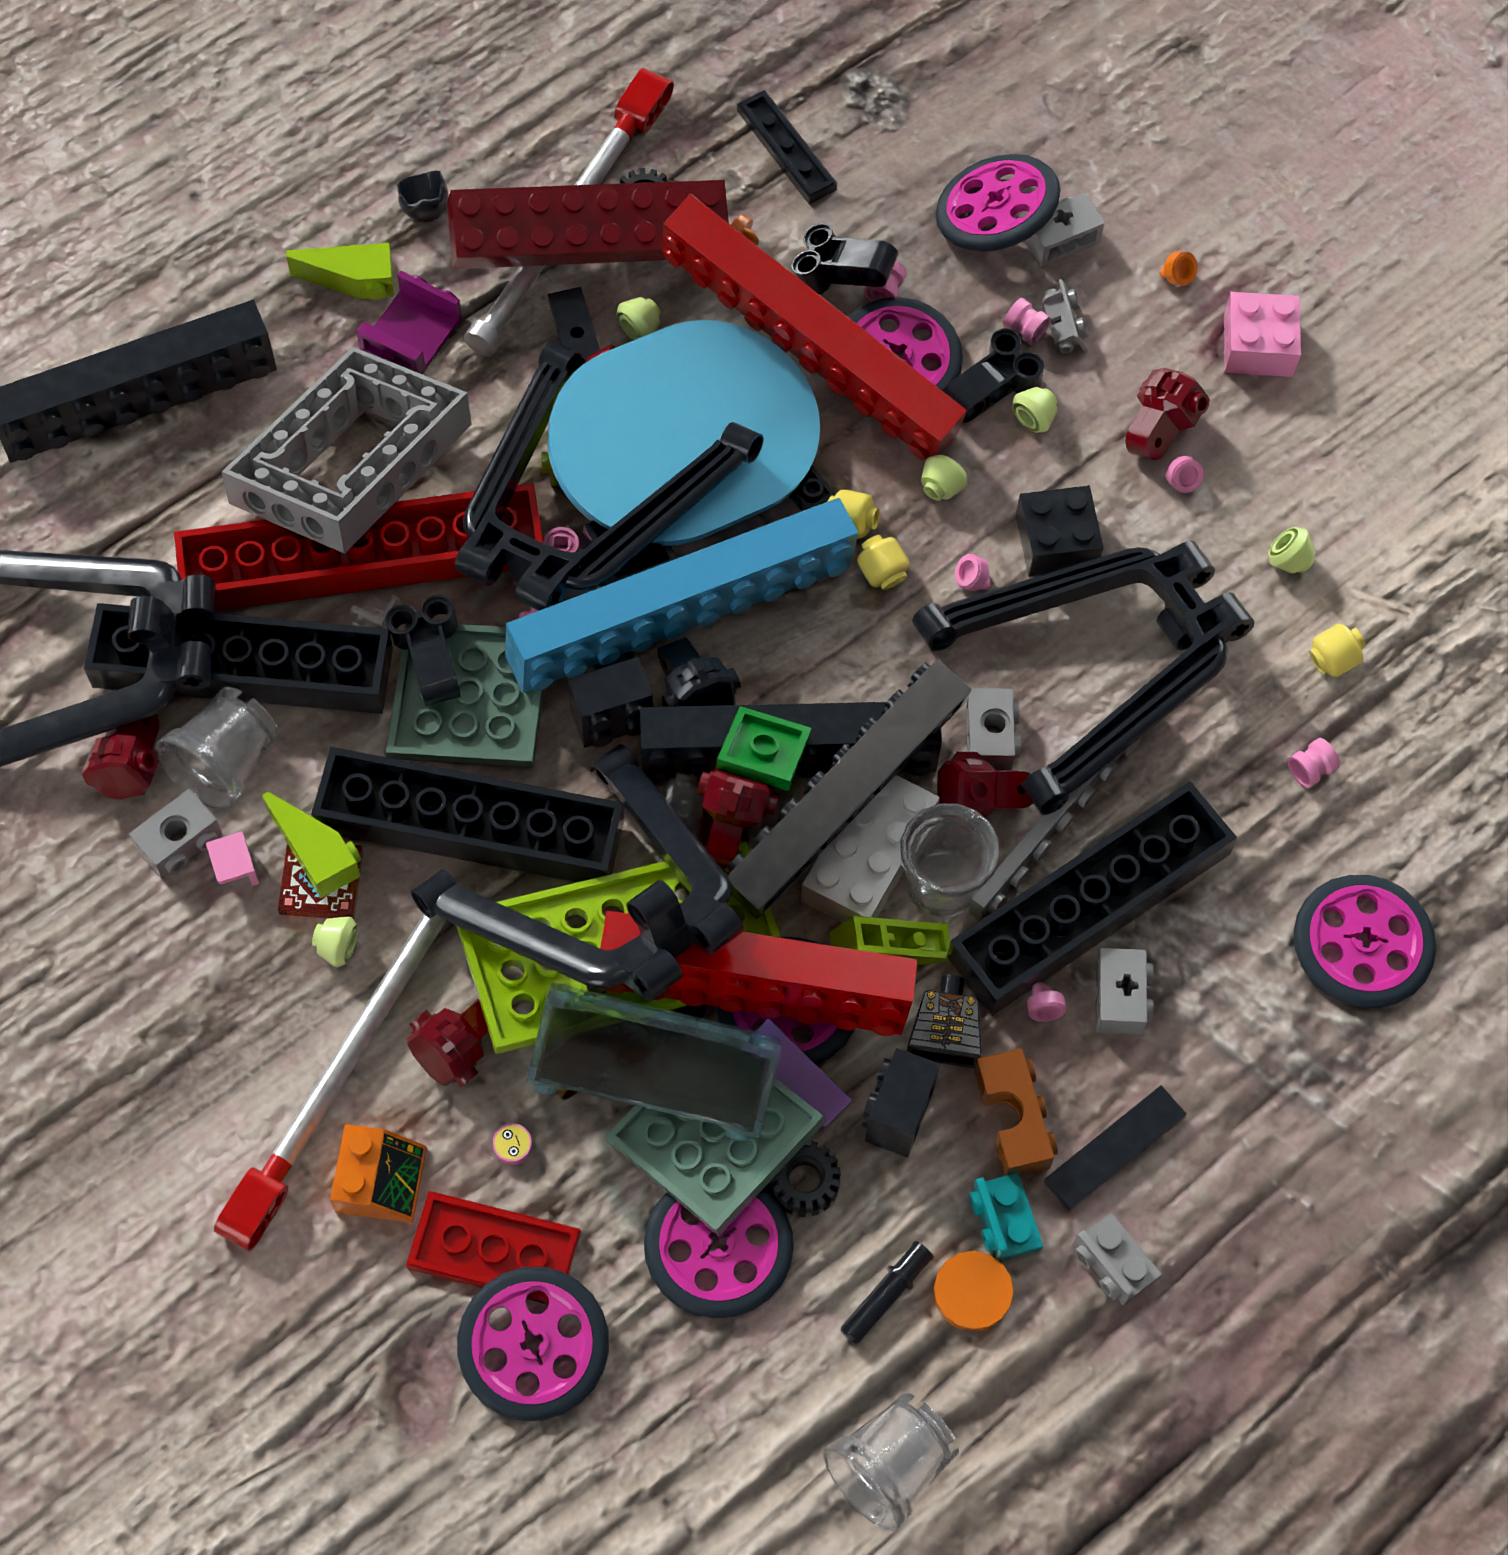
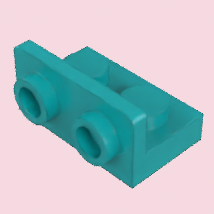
M1019 1173L986 1182L983 1177L975 1179L973 1192L969 1193V1200L974 1215H981L985 1229L981 1230V1235L986 1251L988 1253L993 1252L995 1258L1002 1262L1042 1250L1043 1243Z

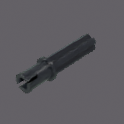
M914 1241L895 1266L889 1265L887 1267L888 1274L841 1326L842 1334L854 1344L859 1343L906 1288L912 1289V1281L934 1259L933 1254L923 1244Z

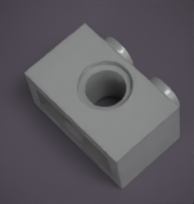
M971 688L972 690L965 703L967 751L978 752L984 761H988L996 770H1012L1014 758L1021 756V736L1014 735V724H1019L1020 720L1019 702H1013L1012 689ZM996 726L999 729H1001L1002 732L991 733L986 729V727Z
M190 788L129 833L135 849L162 880L169 874H176L181 871L191 857L199 851L208 850L206 842L216 840L222 835L217 819ZM175 833H186L185 837L179 841L170 840Z

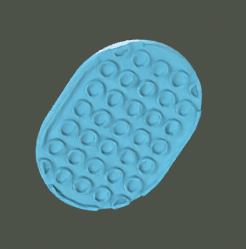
M712 320L688 321L665 327L604 352L576 370L562 387L551 411L548 430V453L554 475L571 503L591 522L594 520L601 526L609 529L710 448L716 440L720 441L722 433L729 423L735 422L762 434L764 437L763 446L753 463L749 464L743 461L735 471L651 542L661 544V546L681 545L710 536L762 513L786 499L799 486L814 461L820 439V418L815 396L806 377L791 357L772 341L757 332L732 323Z

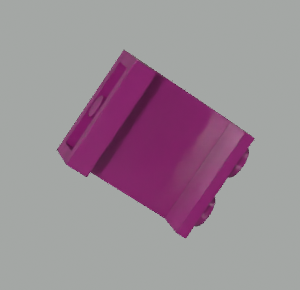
M400 271L397 275L400 291L374 326L363 321L356 331L359 349L423 374L462 320L460 299L448 290H440L428 284L425 279L418 275L411 276Z

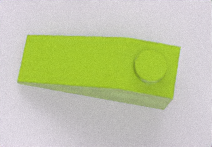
M389 243L286 250L290 276L359 299L379 300L384 297L395 296L393 262Z
M266 792L262 795L267 812L320 898L360 877L357 863L362 860L351 841L345 844L337 831L274 794Z
M852 916L829 932L831 946L917 959V965L950 962L947 957L951 941L948 924Z

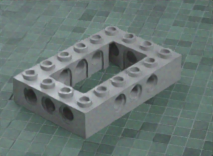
M352 347L222 471L228 502L235 507L345 554L472 425L468 393ZM365 411L398 423L391 432L387 431L384 434V439L370 453L366 452L362 456V461L348 475L344 474L338 480V493L320 486V483L314 479L309 481L299 477Z

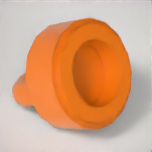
M744 214L738 215L731 223V226L758 246L759 239L751 231L753 220Z
M1175 251L1167 257L1165 265L1161 268L1159 274L1172 285H1189L1197 274V260L1190 252Z

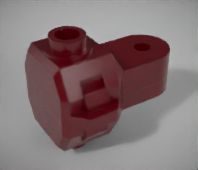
M1168 368L1152 370L1147 380L1142 383L1137 394L1142 408L1126 434L1125 444L1128 452L1144 458L1159 460L1165 455L1179 431L1195 427L1201 415L1207 411L1210 402L1209 396L1195 378Z
M157 714L148 719L108 731L105 737L96 738L82 772L86 784L96 788L106 798L125 799L145 795L146 790L151 785L160 759L152 752L159 731Z
M957 751L952 759L946 760L937 771V796L940 797L938 807L945 816L950 817L955 826H977L982 818H987L996 808L1029 807L1033 802L1021 783L1031 773L1018 770H996L988 761H984L978 752Z
M715 768L710 773H702L697 794L704 795L702 807L714 819L706 850L719 866L726 868L738 856L745 829L761 824L767 814L774 816L780 794L774 793V788L771 785Z
M479 998L474 1000L460 1013L443 1008L438 1013L431 1015L426 1009L409 1023L413 1031L406 1038L407 1045L413 1057L428 1075L439 1084L447 1086L450 1083L454 1084L457 1082L462 1087L479 1073L475 1066L484 1057L481 1038L489 1032Z

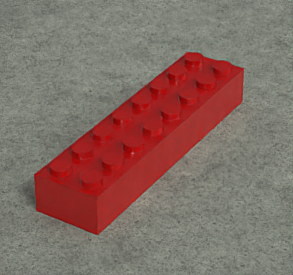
M606 911L600 949L613 950L619 948L641 935L638 925L633 921L630 914ZM743 932L713 955L707 954L693 944L674 959L679 964L683 977L653 1000L667 998L680 1000L689 1006H699L702 1004L718 1006L727 1012H738L740 1010L756 1012L766 1018L788 1017L804 1024L826 1023L835 1025L842 1030L858 1028L873 1031L880 1036L902 1035L913 1003L917 959ZM624 983L615 987L603 988L605 991L613 994H622L624 992L638 994Z

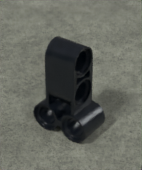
M818 223L811 226L805 232L803 240L808 250L799 253L792 261L791 267L796 277L820 295L827 291L831 284L868 287L885 286L899 254L897 249L888 242L870 239L836 237L828 224Z
M1009 328L995 331L990 340L989 355L953 379L942 390L967 410L962 423L972 421L1013 391L1018 394L1034 387H1041L1044 361L1036 353L1020 352L1022 342L1020 335L1016 331ZM1000 349H1007L1010 352H1002ZM1028 372L1031 373L1032 376H1026L1022 373Z
M432 595L422 603L421 610L417 612L411 606L405 604L392 607L386 614L385 624L387 629H389L392 643L397 648L410 649L425 706L461 697L446 639L452 637L458 628L457 617L450 599L443 595ZM438 614L447 615L440 621L432 620ZM402 624H411L406 630H396Z

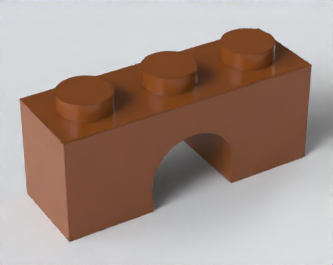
M1022 1048L977 1058L974 1073L984 1106L997 1103L1007 1104L1017 1112L1020 1123L1015 1127L998 1131L995 1140L1004 1176L1017 1172L1021 1176L1050 1169L1054 1155L1058 1154V1148L1053 1132L1046 1131L1043 1119L1047 1118V1110L1042 1095L1036 1096L1033 1082H1036V1073L1032 1060H1025Z

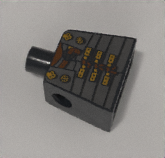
M953 974L943 975L940 992L931 990L924 992L906 1052L940 1064L975 1068L977 1058H981L982 1053L979 1000L973 996L963 995V977Z

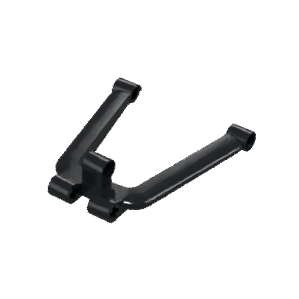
M549 341L541 351L538 361L539 367L465 510L463 528L469 539L458 552L455 569L476 581L491 586L500 577L503 567L508 564L512 581L518 583L515 592V598L518 601L538 611L561 603L569 589H591L609 580L735 471L743 461L749 464L753 463L762 449L763 435L738 423L731 422L723 431L720 441L716 440L710 448L585 549L571 553L543 544L516 531L502 522L501 518L549 423L551 411L559 392L571 375L585 364V357L581 353L555 341Z
M1194 541L1183 542L1162 554L1142 547L1121 550L961 599L943 607H940L937 603L928 604L919 609L912 619L914 626L930 650L937 652L948 648L957 638L963 635L1130 584L1142 583L1148 585L1165 602V609L1158 615L1157 624L1176 650L1186 651L1056 761L1048 764L1046 768L1036 770L1021 783L1042 815H1048L1059 810L1068 801V794L1082 786L1216 677L1224 668L1228 658L1226 643L1246 636L1255 623L1234 593H1225L1204 603L1195 589L1202 587L1212 579L1215 574V568Z
M0 550V584L135 596L130 601L128 638L135 643L144 644L150 649L147 670L139 682L0 729V767L148 719L166 708L172 700L174 693L204 689L210 685L212 648L203 642H186L187 625L213 620L216 599V581L213 578L205 575H190L181 580V576L174 566L154 559Z
M618 744L591 763L589 766L590 772L594 771L598 780L607 789L615 793L620 801L624 803L626 809L690 892V895L680 904L673 890L664 881L657 880L627 902V910L633 921L638 925L641 935L619 948L613 950L599 949L461 887L451 874L444 869H441L411 890V896L415 904L429 919L438 915L454 925L586 986L610 988L624 983L647 1001H652L683 977L682 970L674 958L691 945L695 944L707 954L713 955L744 931L741 919L727 905L731 895V883L727 874L647 775L639 768L637 760L631 751L622 744Z

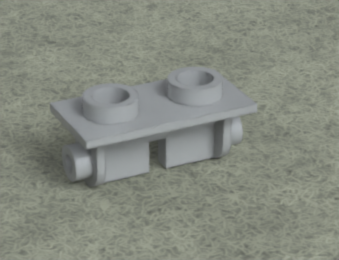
M1060 279L1061 289L1058 291L1056 289L1045 291V297L1042 299L1046 314L1051 317L1050 323L1062 320L1050 326L1055 348L1060 350V353L1067 354L1073 351L1074 346L1080 345L1083 351L1087 352L1084 338L1089 337V332L1082 317L1078 318L1076 312L1077 309L1081 308L1079 298L1075 289L1069 290L1064 281Z

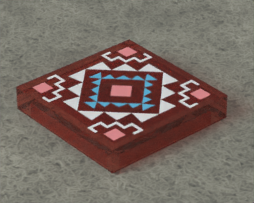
M287 845L278 913L279 915L319 918L349 916L355 920L360 877L320 898ZM354 845L362 860V845ZM362 861L357 863L360 874Z

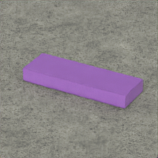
M769 1018L741 1045L763 1068L821 1113L826 1121L823 1125L824 1128L852 1101Z

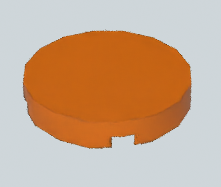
M978 1251L961 1252L946 1260L937 1273L933 1289L935 1305L944 1320L955 1328L965 1331H984L1000 1323L1010 1309L1014 1292L1011 1276L1004 1265L990 1254Z

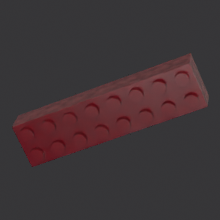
M725 180L450 190L447 208L453 269L666 260L663 255L664 252H662L663 224L689 194H692L729 223Z

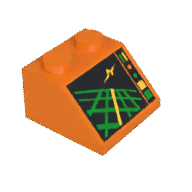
M345 1124L330 1196V1202L335 1213L413 1223L427 1150L426 1145L385 1129Z

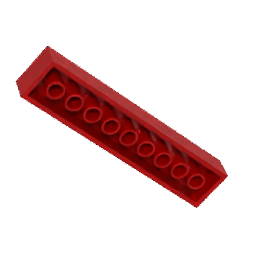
M689 194L664 222L662 252H664L663 255L670 264L675 267H683L690 273V277L698 286L704 289L708 287L717 294L718 300L730 310L735 308L744 315V319L750 327L756 331L763 330L772 337V342L785 353L789 351L799 359L800 365L811 374H819L826 380L827 386L838 395L844 394L854 402V407L866 417L871 415L880 422L881 428L886 434L895 439L899 437L908 444V449L914 456L925 460L934 455H941L957 436L967 411L965 408L692 194Z
M534 483L517 485L501 521L516 531L543 543ZM475 491L397 501L345 554L265 519L175 531L177 571L181 576V580L190 575H205L216 581L215 612L468 577L455 569V561L458 552L469 539L463 528V517ZM508 564L503 567L502 572L509 571Z

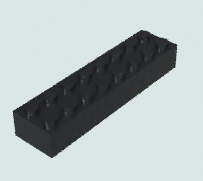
M254 299L0 386V441L9 462L28 460L44 451L65 447L68 443L84 437L97 436L107 429L131 424L136 419L153 413H163L170 407L185 402L197 401L210 393L228 390L236 384L253 378H263L269 373L276 371L277 367L268 331Z
M97 603L84 665L85 673L92 688L119 690L139 682L145 675L150 649L146 645L135 643L128 638L130 606ZM215 613L213 620L209 622L187 625L186 642H203L212 648L210 685L204 689L176 692L174 695L383 714L393 653L389 629Z
M937 659L931 666L926 662L923 663L911 676V681L907 685L909 689L905 693L900 689L897 690L884 704L885 708L881 712L883 716L879 720L872 716L858 731L859 735L855 739L857 743L852 748L845 744L831 759L833 762L829 766L831 770L826 775L819 771L805 786L806 790L803 793L805 796L802 800L798 802L793 798L778 814L780 817L777 820L779 823L773 830L766 826L753 839L752 851L746 857L740 853L726 867L725 871L731 883V895L756 919L777 900L965 704L972 689L940 659Z
M886 702L640 707L642 771L654 782H667L672 778H687L691 781H700L703 772L710 773L711 770L714 771L716 768L717 758L741 706L812 728L810 739L795 775L801 778L812 779L819 771L826 775L831 770L829 767L833 762L831 759L845 744L852 748L857 743L855 739L859 735L858 731L872 716L877 720L883 716L881 712L885 708L884 704ZM941 729L899 773L924 776L930 772H937L942 745Z
M330 747L311 813L313 818L337 831L341 837L574 882L612 874L625 821L623 802Z
M1189 781L952 939L949 944L947 957L993 1016L1030 991L1035 983L1043 982L1228 857L1238 837L1194 784Z

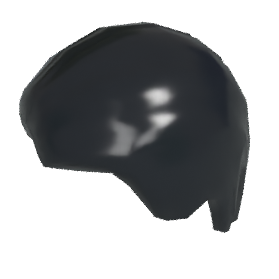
M435 170L414 175L397 183L399 206L403 213L414 221H434L443 215L447 209L449 191L441 171Z

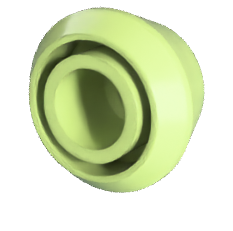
M638 297L618 305L616 312L617 321L623 331L633 340L656 332L660 324V309L649 298L645 300L642 297Z
M1034 387L1016 394L1013 398L1012 409L1019 422L1028 430L1035 433L1046 432L1050 429L1057 414V399L1049 389Z
M934 455L928 457L925 461L921 477V483L924 486L923 491L934 500H948L966 488V472L956 461L947 456Z
M1292 527L1281 533L1269 548V563L1291 574L1296 572L1302 573L1308 570L1315 560V547L1309 532L1305 528Z
M349 916L328 918L323 925L317 924L312 938V946H316L317 954L334 967L338 968L346 965L356 945L358 925Z

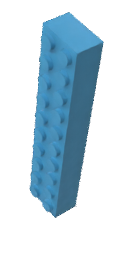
M836 498L506 623L505 658L523 693L532 689L534 691L543 690L550 686L553 681L566 676L571 678L581 675L587 668L599 662L601 665L610 664L616 661L622 653H628L633 650L634 652L644 651L659 640L678 638L688 629L698 625L701 627L709 626L716 622L719 617L729 613L740 614L748 610L755 603L763 600L767 602L774 601L781 597L784 592L794 588L805 589L814 584L816 580L828 575L830 577L841 575L850 567L859 532L841 499Z

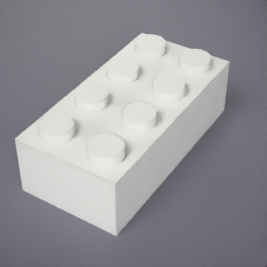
M896 775L819 855L802 884L801 902L841 923L852 916L877 918L934 820L940 797Z

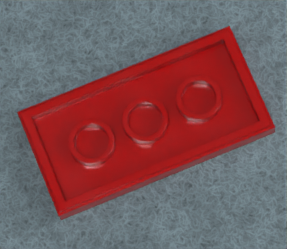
M429 1191L406 1267L409 1270L480 1288L502 1273L521 1267H546L570 1275L581 1236V1229ZM534 1292L527 1299L549 1305V1298L544 1292Z

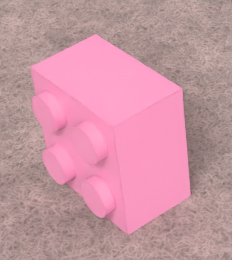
M1230 292L1224 312V373L1293 377L1301 356L1300 296Z

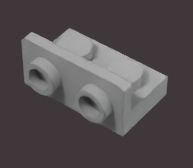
M1112 1213L1108 1214L1089 1230H1083L1077 1234L1073 1243L1076 1247L1074 1253L1081 1264L1087 1269L1092 1267L1101 1278L1099 1283L1103 1291L1112 1300L1118 1299L1123 1306L1160 1279L1162 1275Z

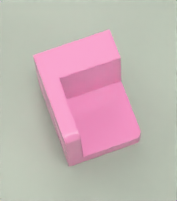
M242 831L206 842L219 884H225L247 876L252 886L259 884Z

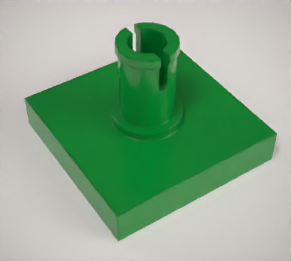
M740 706L717 758L716 769L789 791L810 739L812 728Z

